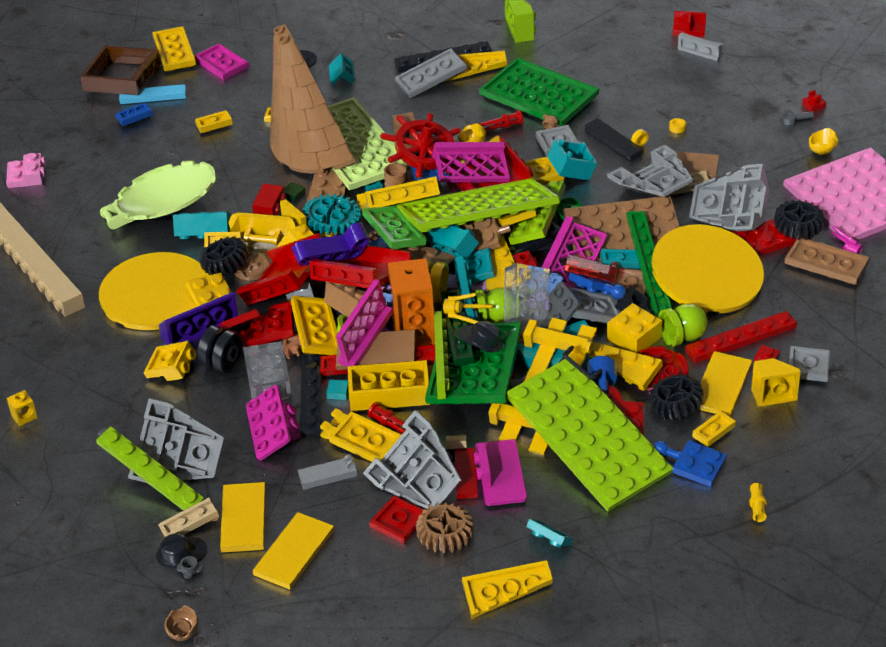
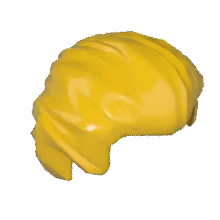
M477 123L467 125L459 134L458 140L459 142H484L486 131L483 126Z
M831 128L814 132L809 137L810 149L819 155L831 153L838 145V135Z

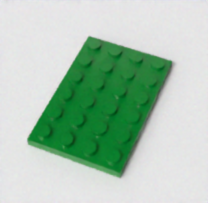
M517 57L479 89V94L544 120V114L552 115L558 120L557 124L559 126H564L599 95V88Z
M521 322L493 323L500 331V339L503 343L501 350L486 352L471 345L474 363L454 366L446 324L449 390L445 391L446 399H438L435 358L425 396L426 404L506 403V392L509 391L522 331Z

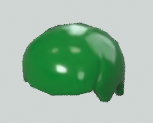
M573 197L562 198L556 209V215L561 222H564V209L581 207L582 204Z

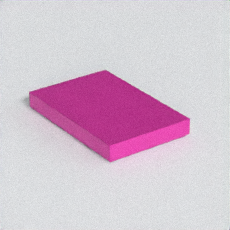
M220 43L194 56L197 63L223 80L249 67L248 61Z

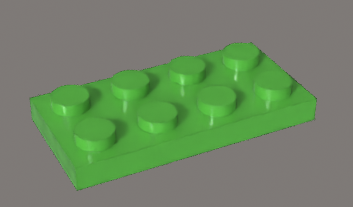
M397 205L363 208L362 215L391 249H401L403 247L416 248L426 245V237L405 218Z

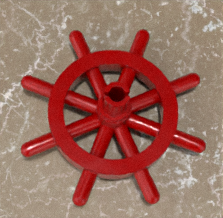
M428 113L426 120L410 122L402 115H398L397 121L402 126L397 131V134L381 133L380 138L395 142L396 154L388 157L389 163L401 159L409 166L416 168L415 176L421 178L423 170L437 169L436 161L432 156L435 142H455L453 136L459 134L461 129L456 127L448 131L444 126L433 122V113ZM410 134L414 139L407 138L406 136ZM404 144L411 145L412 147L407 149ZM440 159L445 164L450 161L448 159ZM445 170V172L447 173V175H452V173H450L449 171Z

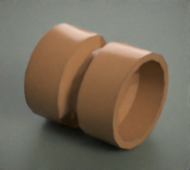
M391 163L385 166V187L407 183L406 167L403 164Z

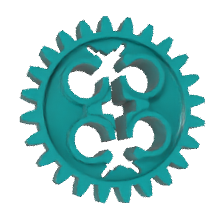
M328 193L327 197L320 195V198L314 196L313 200H308V203H305L303 208L308 228H314V232L320 230V234L327 232V235L334 233L336 236L337 232H340L343 235L349 226L361 221L359 204H355L354 200L350 201V197L344 199L343 195L337 197L336 194L330 196Z

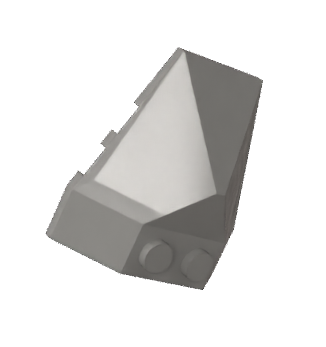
M666 145L651 151L652 164L633 174L623 167L607 174L609 179L621 186L657 197H665L693 182V178L686 167L684 168L682 161L678 159L677 153Z
M763 163L745 165L741 167V170L733 173L730 171L726 173V176L718 179L712 178L695 185L689 218L733 231L756 229L764 222L769 194L765 165Z
M149 398L138 447L181 481L214 478L224 437L173 405ZM130 470L128 479L147 483Z
M414 410L402 425L406 429L386 455L382 459L375 458L363 474L378 488L428 509L429 505L435 507L437 502L442 505L462 479L432 424L417 410Z

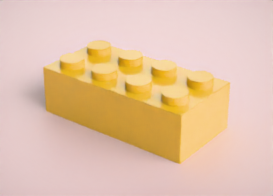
M427 360L348 366L350 410H369L375 402H379L383 408L430 405L426 404L425 401L429 384Z

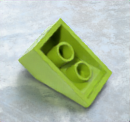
M505 0V18L515 43L534 40V33H536V25L534 24V20H536L535 10H532L531 5L524 0Z

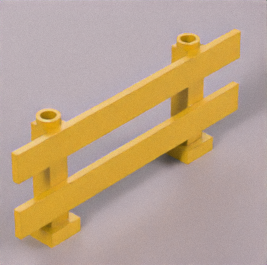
M552 318L548 328L545 329L538 327L537 321L530 319L523 333L524 346L532 348L534 343L540 344L524 382L548 369L556 348L567 350L570 346H574L569 356L582 367L587 353L590 354L592 350V341L597 328L581 325L577 336L563 333L567 325L565 320ZM492 403L488 411L490 424L498 425L500 420L506 422L498 441L511 439L516 441L523 426L534 429L514 405ZM536 431L529 447V452L545 455L548 444Z

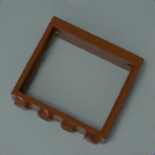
M105 45L80 76V84H82L83 91L139 95L161 64L159 49ZM110 62L141 65L131 79L100 76Z

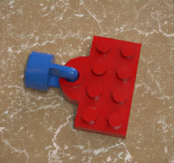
M607 356L591 358L587 362V372L592 376L598 369L602 370L594 381L595 384L644 436L643 402L623 401L619 391L611 386L617 380L615 360Z

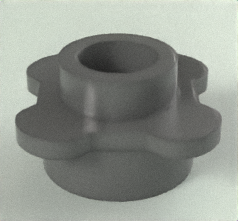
M192 556L184 557L180 564L177 565V571L182 572L185 578H191L196 572H201L203 569L202 565L197 563V559Z

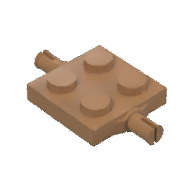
M491 217L484 218L483 221H474L459 226L461 229H469L475 234L474 238L479 244L472 252L486 248L493 250L501 247V234L511 232L509 224L498 227L496 218Z

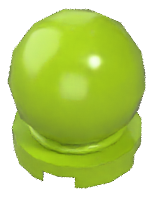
M495 288L487 294L484 293L483 289L475 290V298H477L478 304L493 305V308H476L478 321L511 323L517 317L520 303L517 296L509 289Z
M682 304L676 307L675 310L667 308L661 310L658 318L662 320V338L667 345H672V347L681 345L683 341H695L702 337L707 330V315L701 307L695 304Z

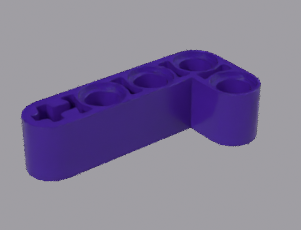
M354 223L347 228L343 235L299 241L291 249L298 264L305 266L310 265L309 261L312 259L337 261L355 258L363 252L370 239L362 223Z

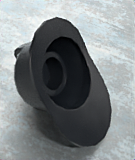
M479 321L474 325L463 326L458 330V337L462 341L486 352H497L503 346L500 339V331L491 322Z
M173 533L166 536L160 543L156 559L160 565L168 568L176 567L187 556L195 557L199 561L206 555L207 545L205 541L198 537H185L182 534Z

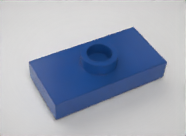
M145 102L117 112L115 115L120 124L125 126L152 116L153 111Z

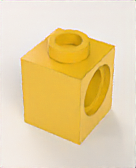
M25 390L7 398L11 416L19 426L37 418L34 402Z

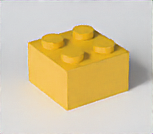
M633 303L607 322V340L627 351L638 353V351L650 347L662 338V320Z

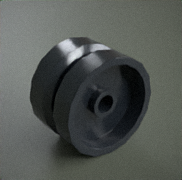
M216 325L208 327L199 342L197 351L198 362L202 366L214 368L223 373H230L237 366L243 352L244 342L242 335Z

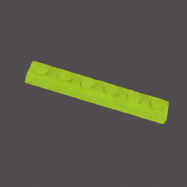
M434 311L438 399H446L445 391L449 390L446 318L442 319V311Z
M110 426L96 439V443L183 511L204 500V497Z

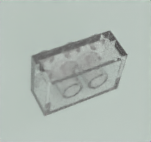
M519 263L505 268L504 323L521 322V326L526 328L531 319L537 321L538 327L542 328L549 325L550 269Z
M282 341L243 347L251 398H256L273 385H277L280 388L282 399L292 398Z

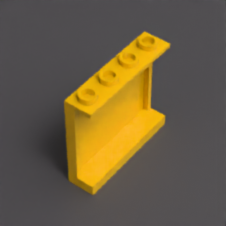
M431 177L366 191L365 193L357 194L356 197L359 209L363 212V208L391 206L439 195L440 191L437 178Z

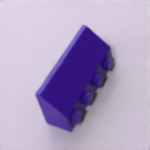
M229 293L159 323L161 339L166 345L184 341L191 343L201 339L208 327L212 325L218 326L221 322L237 317L235 293Z

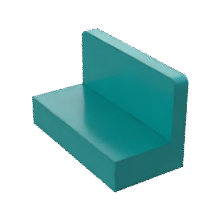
M340 53L329 65L330 82L334 85L342 77L352 84L356 80L354 63L351 59Z

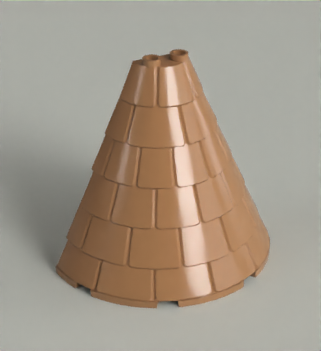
M283 24L282 26L275 27L273 30L274 59L270 122V147L272 153L280 164H285L291 170L301 173H324L326 168L334 167L337 170L355 163L356 161L287 26Z

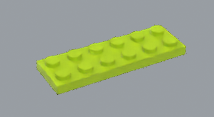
M564 180L559 182L552 181L547 185H543L558 195L560 202L566 188ZM554 204L550 208L538 207L535 210V217L515 223L509 236L510 244L514 245L545 237L559 204Z

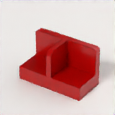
M674 11L672 36H678L682 32L695 37H705L706 12Z

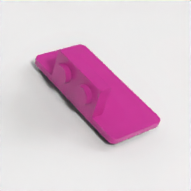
M273 385L247 403L246 410L255 454L258 460L262 461L289 443L291 439L295 441L300 437V425L295 415L296 409L292 404H287L282 399L280 388L277 385Z
M511 439L477 443L475 445L474 463L479 466L476 468L477 480H481L485 504L487 506L525 502L527 495L516 441Z

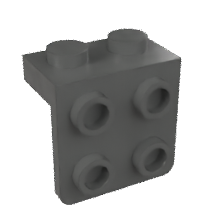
M560 281L538 311L543 315L546 322L550 323L552 318L567 321L566 326L570 325L568 323L569 319L579 308L581 302L567 285Z

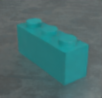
M215 211L173 214L174 236H179L180 239H190V236L197 235V238H204V232H229L230 212Z
M449 225L448 228H432L431 231L426 232L424 235L426 242L432 248L455 257L463 256L464 260L469 257L479 244L474 238L475 234L469 229L463 230L457 225Z

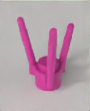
M836 226L832 227L836 231L832 234L845 242L843 250L857 254L861 253L863 245Z

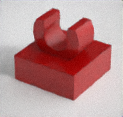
M816 90L809 91L808 97L802 99V104L809 111L814 112L826 108V101L821 98V94H816Z

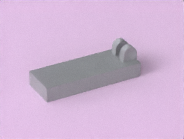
M682 32L678 35L679 50L715 61L719 60L722 54V43H715Z
M348 454L343 459L298 470V476L303 490L356 477L357 469L352 455Z

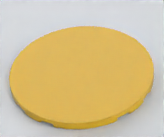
M695 224L673 229L657 242L652 255L653 275L661 289L680 304H695L706 313L708 311L728 313L742 309L757 297L764 280L763 265L756 251L741 237L715 226Z
M155 252L139 255L122 262L106 275L99 288L100 305L110 320L123 324L126 328L158 330L159 323L197 307L186 287V280L208 276L209 274L202 270L201 264L198 261L182 254Z

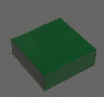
M293 182L284 187V193H286L287 198L296 201L306 192L305 187Z

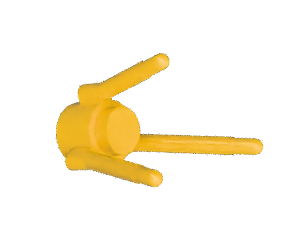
M476 293L460 296H448V299L444 300L443 311L444 314H448V318H456L475 324L479 321L458 315V313H461L462 308L485 309L493 308V305L462 304L461 301H458L476 296Z

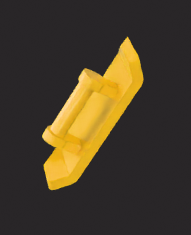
M240 212L232 214L228 222L229 232H242L244 242L273 243V245H278L288 230L296 227L293 219L290 217Z

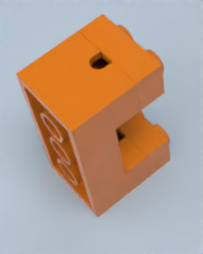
M426 258L388 263L393 302L391 308L393 309L392 322L394 331L415 330V347L435 345L433 291Z

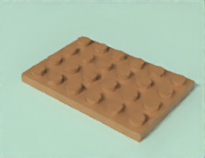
M671 195L564 209L565 218L566 216L572 217L575 223L607 234L602 249L635 250L626 219L628 211H645L654 246L666 233L679 227ZM574 229L573 234L575 238L584 235L582 231ZM594 236L590 240L594 244L600 242L601 238ZM586 239L578 242L580 248L589 245ZM571 244L572 250H576L575 244ZM592 250L583 252L586 258L594 255ZM600 253L593 268L602 267ZM580 254L574 255L575 262L582 260ZM585 264L576 266L578 270L587 269Z

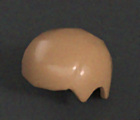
M183 605L181 609H172L169 616L165 619L164 628L171 639L177 641L191 639L198 631V615L193 608L187 605Z

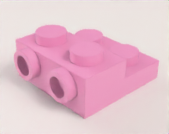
M29 153L23 155L22 161L8 162L7 188L41 185L42 178L45 177V157H41V153Z

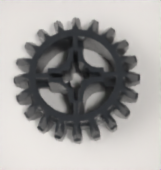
M792 199L791 202L785 201L784 204L779 205V208H776L774 215L775 229L779 230L780 234H784V237L790 236L791 239L797 238L799 240L803 238L807 240L808 237L813 238L814 235H818L822 231L824 224L823 210L819 209L817 205L814 206V202L808 203L807 200L800 201L799 199L794 201Z
M227 236L224 239L220 238V240L209 243V246L204 247V251L200 252L201 256L199 257L200 266L205 273L209 275L221 273L227 276L239 270V267H243L244 263L248 261L249 255L246 244L240 238L235 236L230 238Z
M681 373L677 376L672 374L671 377L665 376L664 380L658 379V384H653V389L650 390L649 402L652 410L658 417L662 416L664 420L670 418L672 421L675 418L680 420L681 417L685 416L688 418L689 414H695V410L700 409V405L703 404L704 392L700 382L695 377H690L689 374L685 376Z

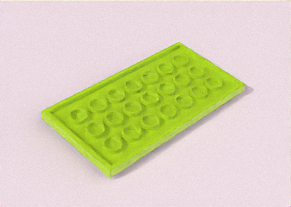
M533 178L398 203L396 205L405 218L419 231L428 232L432 228H448L452 224L464 225L467 221L473 220L478 222L488 217L499 218L503 214L515 215L519 211H534L538 207L550 208L554 204H559V196Z
M566 359L506 392L507 399L607 512L670 475L673 471V467L595 382L588 379Z

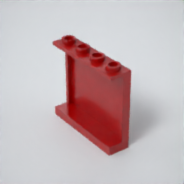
M502 137L499 138L500 142H504L505 145L504 155L510 176L509 182L532 178L534 174L531 167L526 166L523 158H519L516 150H512L509 142L506 143ZM474 159L480 164L484 162L483 159ZM492 159L498 164L501 162L500 159ZM454 163L450 165V167L456 171L460 168L459 166L457 167ZM471 163L467 166L473 171L477 168ZM489 163L485 165V167L489 170H492L494 168ZM498 169L494 172L498 176H504V173ZM462 170L460 172V174H462L463 176L470 175L465 170ZM479 170L477 172L481 176L487 175L482 170ZM508 182L454 183L461 191Z
M317 233L266 251V254L272 260L271 264L258 281L241 286L236 291L245 304L248 306L299 289L310 274V265L300 266L291 248L299 241L322 238L320 234Z
M367 245L363 252L355 258L333 262L318 259L310 260V277L313 280L369 288L374 279L379 280L380 284L383 285L389 282L388 263L412 260L411 252Z

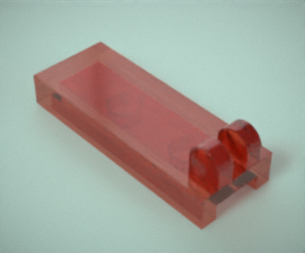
M568 255L564 270L614 282L618 263L613 261L608 265Z

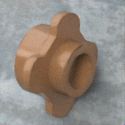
M543 115L544 121L542 125L545 129L559 127L557 124L558 120L554 116Z

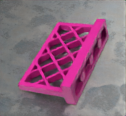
M435 142L432 156L436 161L440 183L509 182L510 176L504 155V142ZM440 159H448L450 161L445 164ZM457 159H465L467 162L463 164ZM474 159H483L484 162L480 164ZM492 159H500L501 162L498 164ZM454 163L460 168L456 171L450 165ZM470 163L477 167L474 171L467 167ZM489 163L494 168L492 170H489L485 167V165ZM498 169L504 173V176H498L494 172ZM445 170H447V171H449L450 173H452L453 175H452V176H444V175H443V172H444ZM462 170H465L470 175L463 176L462 174H460V172ZM479 170H482L487 175L481 176L477 172Z
M566 216L540 270L547 274L561 272L567 287L583 290V288L571 285L570 280H568L569 276H566L564 270L573 268L576 274L590 275L605 243L607 234L575 223L572 217ZM574 229L582 231L584 235L575 238L573 234ZM596 236L601 238V240L592 244L590 238ZM586 239L589 245L580 248L578 242ZM574 243L577 249L568 252L566 246ZM592 250L594 255L586 258L583 252ZM580 254L582 260L573 262L571 256ZM567 257L570 264L561 266L560 259ZM585 264L587 270L579 273L576 266Z
M373 280L336 335L341 352L337 359L340 365L346 367L358 366L393 314V309L386 306L379 280Z

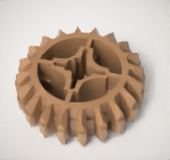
M437 502L435 507L429 505L428 510L423 509L422 514L418 516L416 531L418 539L422 545H426L427 550L433 548L435 553L440 550L444 554L449 550L453 553L454 549L461 551L462 545L467 546L468 541L472 538L474 525L472 516L469 515L468 510L463 509L462 505L456 507L455 502L451 505H448L447 502L444 505H440Z

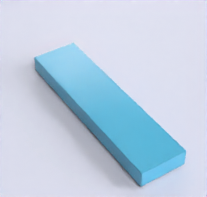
M182 84L143 88L139 95L120 94L119 100L120 104L185 99L186 86Z

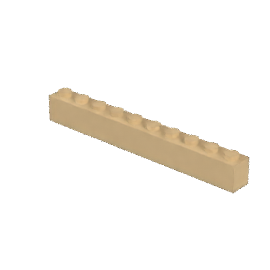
M0 203V246L3 245L6 253L12 255L16 264L19 263L22 271L28 274L32 283L35 282L40 292L45 293L47 300L53 302L58 312L61 311L66 317L85 308L82 293Z

